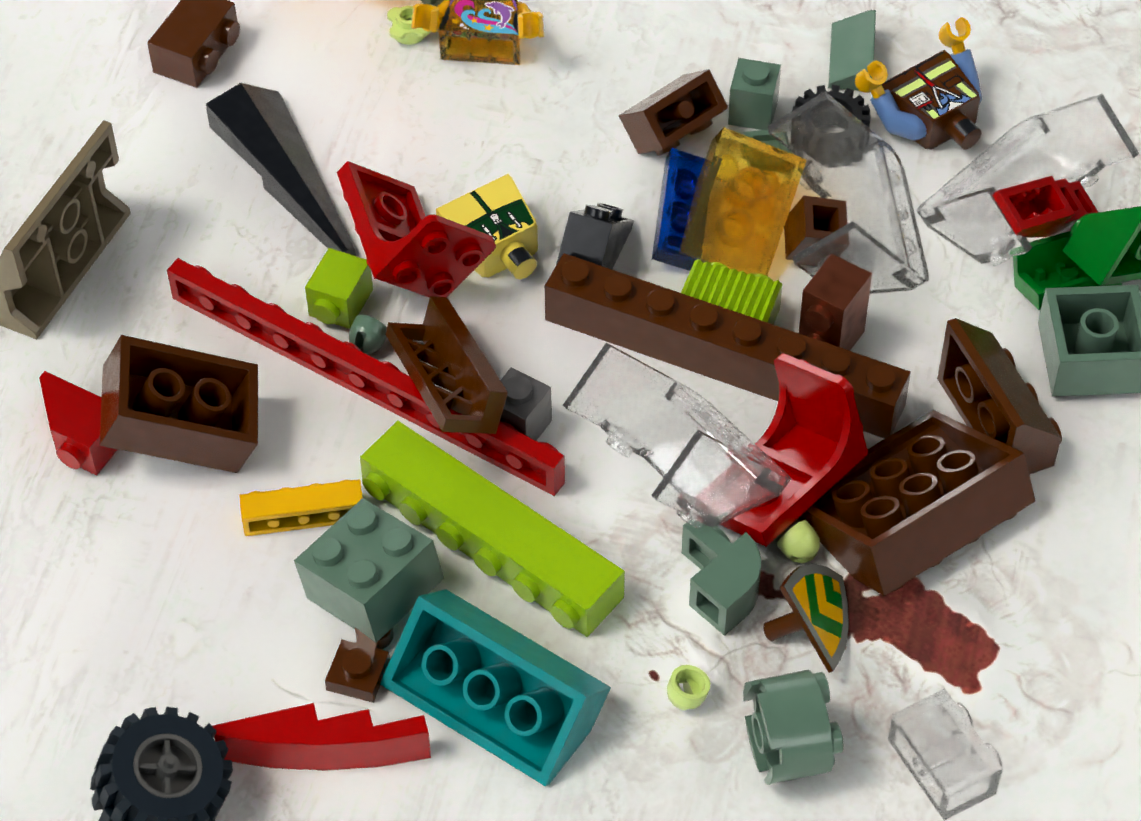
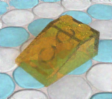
M723 127L712 139L697 181L679 253L696 260L700 259L702 262H719L726 265L729 269L735 268L738 272L744 271L746 274L753 273L768 276L807 159Z

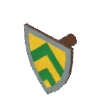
M808 564L800 566L792 571L779 587L793 611L765 622L763 630L767 639L774 641L804 629L825 668L830 673L835 670L841 660L847 644L849 628L848 602L843 576L822 565Z

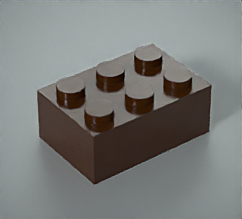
M121 335L103 364L100 446L238 473L258 445V364Z

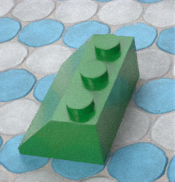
M1141 206L1085 214L1075 222L1070 231L1071 237L1062 251L1097 284L1102 286L1141 279Z

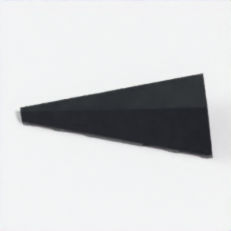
M239 83L207 102L206 110L209 127L262 176L263 188L325 247L356 256L354 246L280 93L258 86Z

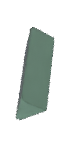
M876 10L865 11L832 23L828 88L832 89V85H838L840 89L859 90L855 85L857 73L863 69L867 71V66L874 61Z

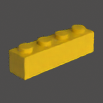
M360 479L342 480L326 484L315 483L303 487H284L279 490L253 491L248 494H240L244 535L252 536L334 525L363 498Z

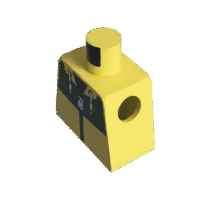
M509 174L436 208V215L493 237L496 244L495 250L474 270L481 277H491L508 269L516 279H524L536 269L537 261L533 257L538 251L536 220Z

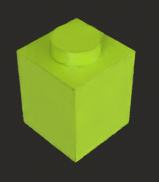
M328 248L305 286L309 316L325 324H335L350 329L355 317L359 315L373 291L372 273L366 259Z

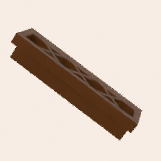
M430 296L423 324L388 322L385 335L442 432L496 434L508 392L447 297ZM415 341H423L424 344L422 345ZM450 409L463 415L451 414Z

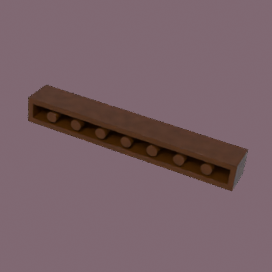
M563 253L544 285L546 321L775 401L779 400V381L774 360L782 353L797 359H803L811 365L833 374H839L845 377L852 385L863 431L884 439L892 435L905 408L911 371Z

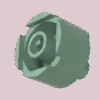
M803 670L746 682L743 689V702L753 700L754 713L745 716L746 729L758 771L769 770L764 782L767 785L829 773L835 764L834 754L843 752V738L838 723L836 721L830 722L825 703L830 702V690L825 674L823 672L813 674L810 670Z

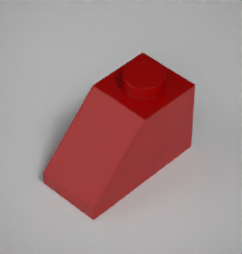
M44 371L39 379L57 457L72 469L82 468L97 476L118 450L100 446L102 397Z

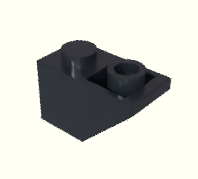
M597 203V206L586 204L585 210L569 212L557 263L563 253L613 269L632 230L634 220L621 217L623 209L603 203Z

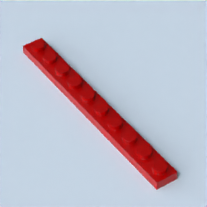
M177 258L167 269L172 299L553 496L565 484L564 455L559 453L551 444L538 442L520 433L513 425L504 421L499 422L496 434L442 432L411 377L402 373L392 363L387 361L381 362L363 353L353 343L342 342L324 333L317 325L311 322L305 323L287 314L280 306L274 303L267 304L250 295L241 286L236 284L230 285L216 278L202 266H193ZM450 409L451 414L463 415Z

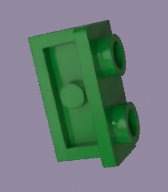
M1070 231L1017 245L1013 248L1014 286L1038 310H1041L1045 288L1100 286L1062 251L1071 237ZM1122 282L1102 286L1122 285Z

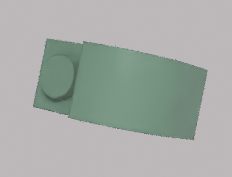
M696 514L683 525L681 553L701 569L690 579L689 606L725 636L744 620L756 605L759 595L761 555L755 541L746 532L734 543H731L721 528L716 525L710 526Z

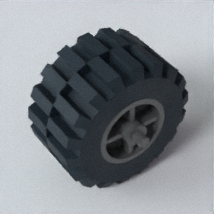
M156 707L144 709L140 719L135 713L124 718L121 728L115 726L109 734L106 744L104 743L91 778L90 789L95 790L91 799L93 809L103 810L99 821H215L232 784V781L229 780L233 772L232 760H224L229 750L225 741L215 742L213 738L217 730L210 723L204 728L198 725L197 721L200 716L192 712L188 713L187 718L178 716V708L167 707L164 714H158Z

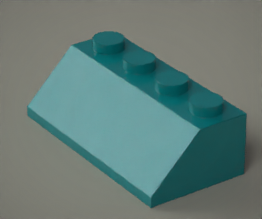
M447 589L418 596L380 682L381 686L544 786L552 782L589 735L611 689L607 684Z

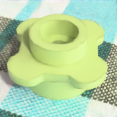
M414 6L394 7L387 12V18L392 22V27L389 29L390 36L402 44L412 45L419 43L425 36L430 34V32L425 31L423 28H411Z

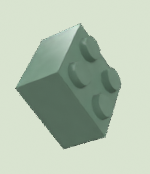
M1139 285L1045 288L1038 327L1052 397L1141 393V294Z
M364 498L294 560L307 599L355 629L356 627L376 643L414 607L418 596L428 594L444 579L434 541Z

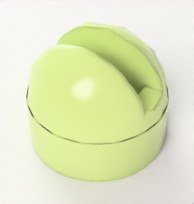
M803 520L791 527L779 539L777 547L791 561L803 564L812 561L817 555L820 548V538L807 520Z
M692 665L677 667L672 672L667 684L668 699L673 706L681 710L698 708L705 701L710 690V680L707 674L700 668ZM679 683H683L684 692L681 690Z

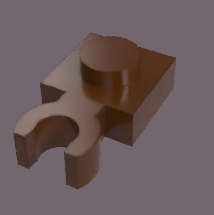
M356 627V643L342 639L325 679L326 691L374 703L381 686L380 682L390 662L389 651L382 649H385L392 642L394 636L393 627L377 643Z

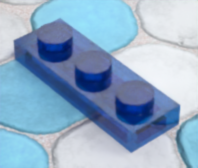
M671 148L665 159L652 252L653 260L690 271L694 261L701 259L712 160Z

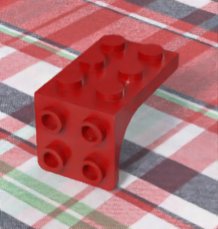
M347 161L337 171L344 199L348 203L355 223V230L360 237L367 257L366 261L374 279L429 298L430 296L448 297L496 248L495 241L491 235L435 214L425 216L416 189L412 185Z
M785 353L780 354L774 360L779 381V400L775 415L768 429L755 444L692 498L697 514L740 535L746 532L755 542L765 547L868 455L863 426L860 422L854 398V389L850 382L839 374H833L811 365L803 359H797Z

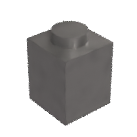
M511 367L500 380L508 392L500 421L513 425L520 433L537 441L552 421L551 387Z

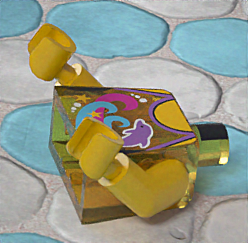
M443 0L438 6L416 4L413 7L412 29L423 28L428 32H439L440 60L520 65V39H524V37L532 39L537 36L544 38L543 13L532 12L526 3L518 2L517 0Z

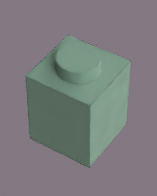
M738 58L730 87L728 125L758 130L771 129L779 96L780 64Z

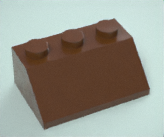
M957 318L948 320L937 379L965 424L1024 452L1029 475L1054 466L1059 445L1062 442L1060 428L1053 418L1047 417L1039 405L1033 386L1028 382L1025 383L1016 370L1015 361L1010 351L1001 347L993 333Z

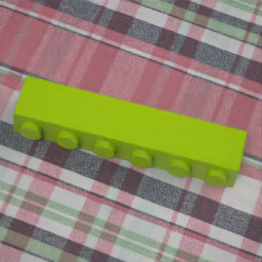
M396 421L360 456L362 483L372 497L377 500L385 499L397 507L410 523L414 525L422 524L435 533L447 548L453 551L460 550L473 559L478 568L489 576L496 575L510 584L517 595L527 602L535 601L548 610L553 618L563 627L568 629L574 628L588 637L624 599L625 571L400 421Z

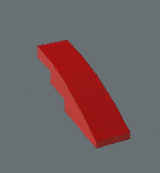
M1052 175L1000 189L992 195L1015 234L1027 238L1049 237L1071 231L1072 226L1079 218L1085 214L1098 213L1079 180L1068 183L1066 178L1055 181Z
M310 703L212 725L217 730L214 736L215 742L224 740L229 749L224 760L266 768L326 771L382 767L431 758L429 732L424 715L373 726L369 709L318 720L315 705Z

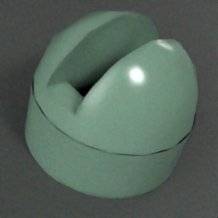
M357 315L350 327L349 342L356 345L360 350L363 347V353L370 355L377 352L383 346L387 338L385 335L387 327L373 317Z

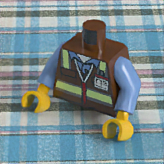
M960 17L955 22L958 36L951 32L948 22L940 28L938 34L941 43L952 48L953 54L949 55L948 52L943 50L887 80V69L880 61H873L867 66V71L863 69L857 73L855 77L856 87L864 93L871 92L873 97L870 101L885 129L890 134L913 140L925 149H934L944 142L953 139L963 150H967L980 139L982 131L975 123L979 105L982 101V94L971 50L965 49L963 42L968 38L971 31L969 22L963 17Z

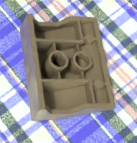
M105 120L102 121L0 255V326L37 340L131 214L130 208L106 189L102 170L115 166L119 161L112 123Z

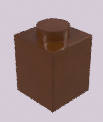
M803 196L784 218L786 259L824 264L831 253L837 255L848 243L846 201Z

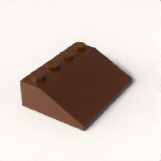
M932 410L867 449L868 455L798 519L800 521L807 520L817 532L820 543L854 579L885 596L890 592L900 589L906 582L928 568L940 564L944 558L960 548L975 542L981 535L1000 523L1015 517L1019 511L1036 500L1024 452Z

